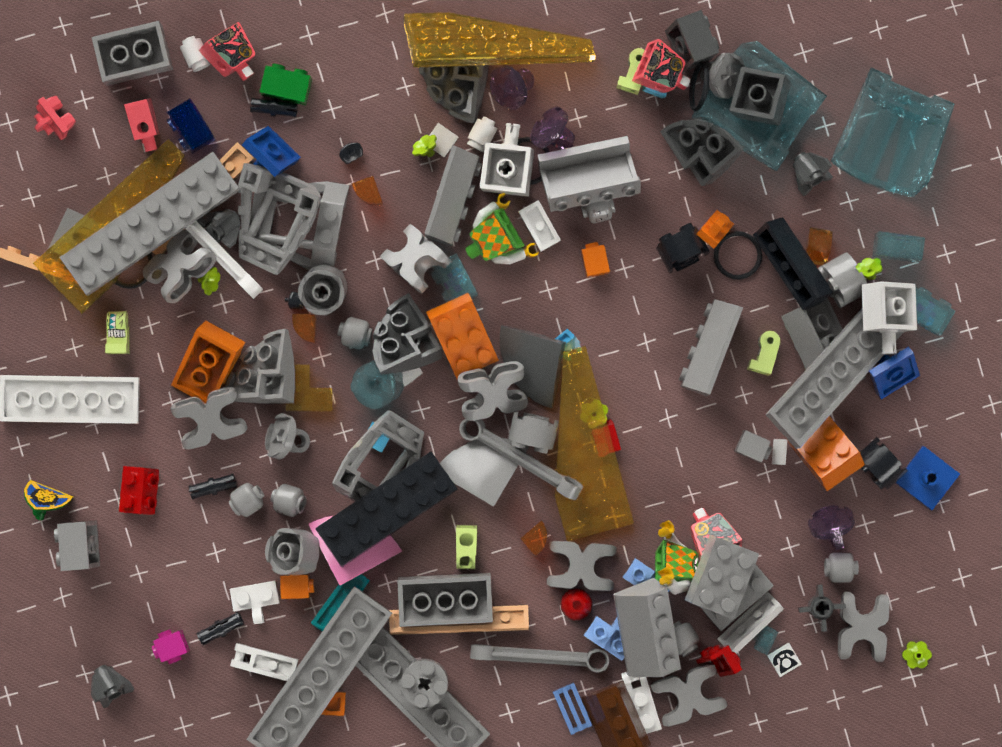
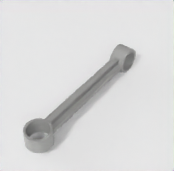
M464 419L461 422L459 431L464 439L469 441L478 439L556 487V490L563 496L577 500L583 489V485L580 482L559 474L519 448L511 446L509 442L487 430L482 419L475 420L479 427L477 436H471L466 431V423L469 420Z
M471 644L470 659L586 666L593 672H602L609 665L608 654L599 648H594L585 653ZM595 652H601L605 656L606 663L600 669L593 668L589 664L590 656Z

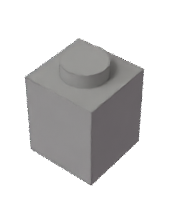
M743 430L734 452L761 463L763 459H768L772 451V447L769 446L771 441Z

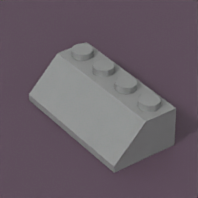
M452 145L424 233L427 239L449 246L453 245V241L458 242L462 230L458 228L460 219L465 220L469 208L465 206L467 197L472 198L475 189L472 181L474 176H479L482 163H479V156Z
M828 298L820 305L806 310H802L799 307L781 316L784 326L794 343V347L800 355L805 370L843 330Z
M716 299L712 304H707L703 316L707 317L704 326L699 325L695 335L696 338H699L696 347L691 346L687 359L690 360L688 368L683 367L679 380L682 381L681 387L704 396L711 394L743 307Z
M491 573L398 577L400 627L493 622Z
M655 578L614 593L627 675L632 677H663L680 670L681 666L668 588L661 585Z

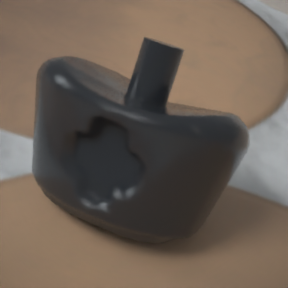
M357 142L348 143L341 148L339 157L344 163L349 164L363 156V148Z
M291 292L289 298L285 297V302H288L290 309H304L305 306L300 301L298 292Z

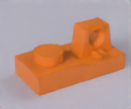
M716 210L696 235L714 249L733 227L734 223L730 221L727 215Z

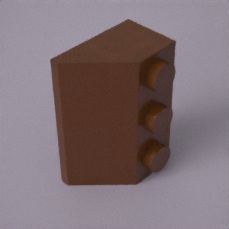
M623 680L581 697L602 747H649L651 745Z

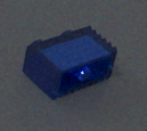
M191 98L167 112L170 117L167 119V122L173 132L178 130L181 135L178 141L185 151L189 149L193 154L216 140Z

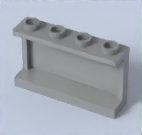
M628 136L538 154V168L550 212L564 211L572 207L587 206L599 201L606 202L615 198L631 197L641 193L640 177H637L630 154Z

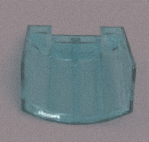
M760 42L742 43L734 53L741 57L746 68L783 74L792 82L780 126L736 118L729 111L733 97H730V99L719 98L712 93L710 86L704 105L699 111H694L691 118L694 120H706L725 129L739 142L745 153L772 170L777 171L789 154L788 148L809 117L815 115L827 95Z
M871 67L830 162L867 184L889 192L915 197L930 181L955 103L933 95L931 98L891 81L892 76Z

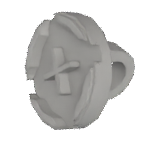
M722 53L714 61L706 64L709 69V86L715 96L722 99H730V97L734 96L741 67H745L741 57L735 53ZM702 68L700 77L704 81V71Z
M284 413L275 416L274 419L277 420L274 424L271 423L265 436V449L269 450L267 455L280 460L289 452L302 453L306 451L310 445L309 435L305 431L296 428V421L293 416ZM297 435L301 438V446L299 448L294 443Z

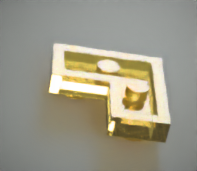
M294 365V403H286V411H333V388H310V365Z

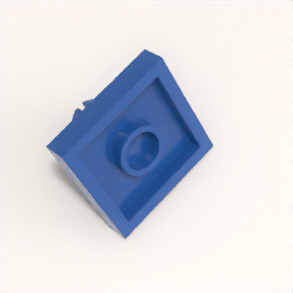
M269 126L250 136L242 144L256 158L253 164L265 167L274 177L295 165L301 158Z
M909 346L892 357L884 354L878 361L879 365L869 370L876 394L880 399L885 398L920 376L914 353Z
M922 446L906 466L908 472L896 484L928 509L933 510L960 473L925 446Z

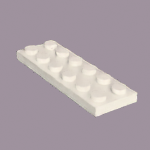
M0 375V421L139 424L140 378Z

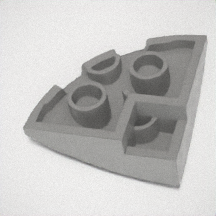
M280 329L264 335L262 342L256 346H249L240 356L242 362L236 372L230 373L225 388H235L237 397L234 402L294 403L295 367L289 331L287 329Z
M502 438L510 444L512 443L511 440ZM478 439L453 450L440 463L453 483L493 507L518 467L517 463ZM525 445L524 449H519L526 453L529 447Z

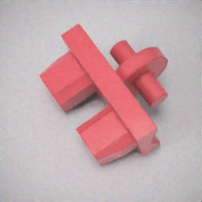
M56 95L48 99L40 98L37 101L39 104L36 106L39 113L34 116L38 122L34 127L37 132L44 130L48 135L54 131L60 140L64 139L68 131L75 125V119L70 113L62 117L57 115L56 111L61 109L63 105Z

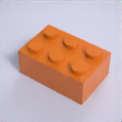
M469 293L426 311L457 380L458 376L463 372L478 368L482 369L499 361Z
M830 416L801 448L796 449L788 441L791 448L826 491H829L865 465L858 449Z

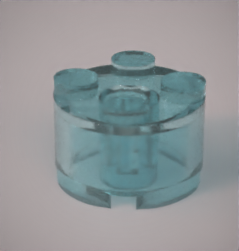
M374 360L356 370L350 388L362 405L371 409H378L395 401L401 395L404 388L403 374L400 372L380 375Z

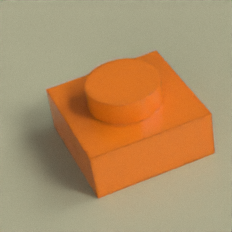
M337 691L321 715L345 716L346 692Z

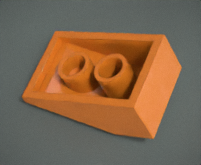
M205 320L196 329L171 386L191 397H198L204 403H207V397L210 392L223 388L246 342Z

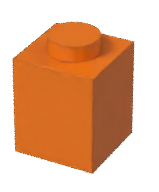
M598 242L586 244V249L581 250L586 278L609 274L610 269L605 246H599Z
M310 574L281 575V599L310 598V593H314V579H310Z

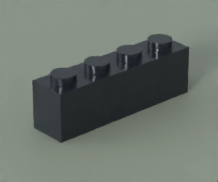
M783 217L766 222L753 234L802 310L820 305L833 293Z

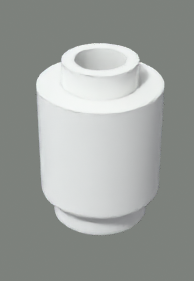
M191 36L182 41L183 45L180 46V50L188 67L192 68L193 72L203 70L210 65L209 61L199 52V49L203 46L201 38Z
M484 116L482 120L477 118L468 136L469 141L467 144L484 152L485 142L491 143L498 129L494 127L496 122Z

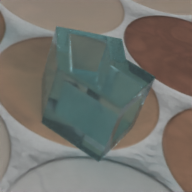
M768 626L764 627L755 642L754 649L767 655L774 644L778 631Z

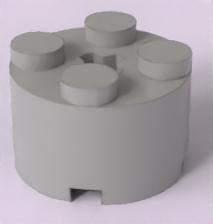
M847 252L817 268L833 291L829 297L834 295V300L839 308L861 297L862 284H867L863 273H859L855 267L857 263Z
M321 264L311 267L299 284V299L306 309L313 314H330L340 307L346 297L347 281L344 273L334 266ZM320 286L325 287L326 293H321Z
M514 411L508 439L512 441L511 446L524 449L525 445L534 447V451L545 454L548 453V449H553L559 421L555 420L554 424L549 423V418L525 412L523 417L518 416V411Z
M281 528L277 530L274 536H270L266 543V560L271 564V569L280 575L295 576L312 573L315 571L319 559V539L306 530Z
M418 659L412 662L404 671L401 679V689L404 697L411 704L419 708L438 704L444 698L448 688L446 670L440 663L431 659ZM420 678L430 679L429 688L419 686L421 683Z

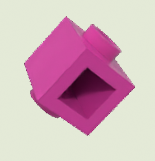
M171 629L157 634L159 638L153 641L152 650L155 658H160L161 662L168 661V664L182 660L180 655L190 651L183 630L174 633L171 632Z

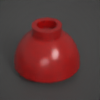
M575 588L563 595L560 606L563 614L568 619L579 621L585 619L591 613L593 602L591 596L586 591Z

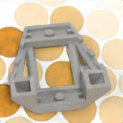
M244 163L238 183L240 188L238 193H241V205L238 206V214L241 215L239 258L278 275L286 267L310 231L316 218L321 195L315 186L282 172L274 177L263 166ZM252 192H265L250 226ZM274 195L295 204L294 211L298 212L281 250L255 238Z
M328 181L309 183L315 186L319 193L324 192L318 207L320 209L314 241L304 239L298 247L311 249L312 257L310 259L295 252L290 261L307 270L321 264L335 267L339 232L350 186ZM265 192L254 194L250 226ZM274 195L255 238L281 250L282 246L279 245L284 244L287 236L271 234L277 201L290 202Z
M388 410L377 419L343 459L332 482L335 490L355 502L376 488L375 485L360 477L361 473L357 469L381 435L404 448L381 484L399 473L406 462V467L410 466L417 459H420L424 431Z

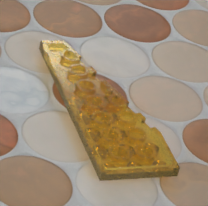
M450 12L406 13L403 18L413 67L595 61L596 55L590 39Z
M169 139L33 263L81 314L116 283L120 274L87 296L60 257L174 178L185 155Z
M586 345L563 351L556 472L563 476L571 477L583 485L577 500L563 496L555 488V499L567 541L634 524Z

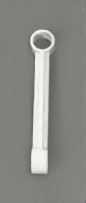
M197 221L185 228L202 247L214 252L216 261L253 299L264 290Z

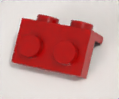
M123 466L119 512L155 514L159 469Z
M719 644L713 647L709 646L700 652L701 656L696 659L698 664L711 661L715 665L720 677L734 675L743 670L740 666V658L735 652H732L729 645L722 647Z

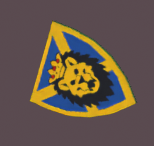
M32 480L27 483L24 489V498L33 510V515L37 520H44L46 511L63 508L73 499L71 495Z

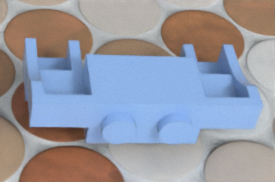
M634 558L633 563L622 576L631 584L637 585L655 578V571ZM596 616L588 630L584 633V636L622 661L624 653L617 617L612 625Z

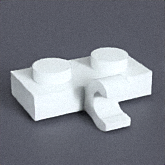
M276 581L230 589L233 612L252 609L254 624L265 623L262 611L263 606L280 603Z

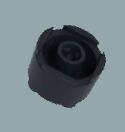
M692 223L682 226L679 229L680 232L674 235L668 233L659 238L660 243L656 249L669 273L673 272V268L678 272L700 261L698 256L702 253L704 256L710 253L705 241L696 235L699 230L696 226L693 227Z
M876 437L860 451L865 463L861 469L865 473L868 470L871 471L874 475L872 480L881 490L884 487L889 489L908 470L906 467L902 470L899 468L902 463L884 444L879 446L877 443L880 439Z

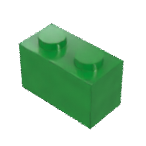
M272 63V67L266 65L259 91L260 94L306 106L312 83L311 76L307 75L308 71L295 68L293 72L285 70V66Z

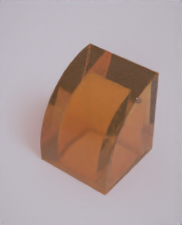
M374 176L351 183L361 201L374 206L383 205Z
M810 227L805 251L814 264L822 266L827 263L831 252L833 231Z
M292 314V323L296 333L305 341L316 344L317 316Z
M542 520L520 538L535 556L542 551L547 541V530Z

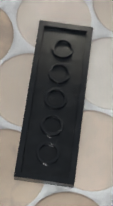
M431 451L315 529L342 568L456 492L457 487Z

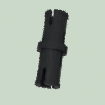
M274 98L272 101L251 99V105H260V107H250L251 113H266L272 117H276V115L297 117V111L288 109H298V103L280 102Z
M234 473L216 479L211 477L208 478V481L189 485V492L199 490L190 494L192 500L209 494L214 496L220 491L237 488L236 481L226 483L235 480Z
M236 612L221 621L218 619L214 622L215 624L197 632V636L204 646L216 638L227 636V633L245 624L240 613Z

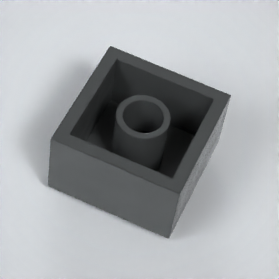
M702 10L676 19L665 30L672 50L685 60L682 73L696 68L699 63L707 64L719 53L718 41L712 36L709 29V20L707 16L703 15Z
M741 67L729 111L736 118L780 126L792 82L783 74Z

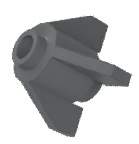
M802 152L795 157L793 168L796 173L798 189L803 196H806L812 190V187L820 184L822 181H829L833 178L828 171L832 164L827 158L811 152Z
M224 209L223 211L209 212L197 220L202 227H206V231L218 243L221 241L229 248L236 244L240 228V217L235 211Z
M819 584L816 586V595L808 601L807 606L798 607V612H809L811 616L818 619L821 631L825 632L827 631L826 619L831 616L833 609H844L846 604L832 603L829 598L824 596L823 585ZM819 602L823 604L821 611L816 610Z
M102 665L95 669V674L92 676L91 696L94 702L100 701L103 708H107L112 700L122 694L135 690L131 682L116 672L112 666Z

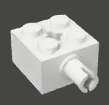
M506 123L505 139L502 144L485 142L480 189L483 192L529 197L534 150L531 147L518 145L521 125ZM509 165L512 171H509L506 175L502 170Z
M897 282L862 284L863 331H874L882 334L883 355L897 354L896 333L917 330L915 284Z

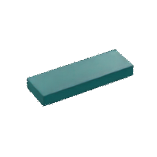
M360 574L350 581L338 585L311 621V624L323 631L355 586L363 591L370 580L363 574Z

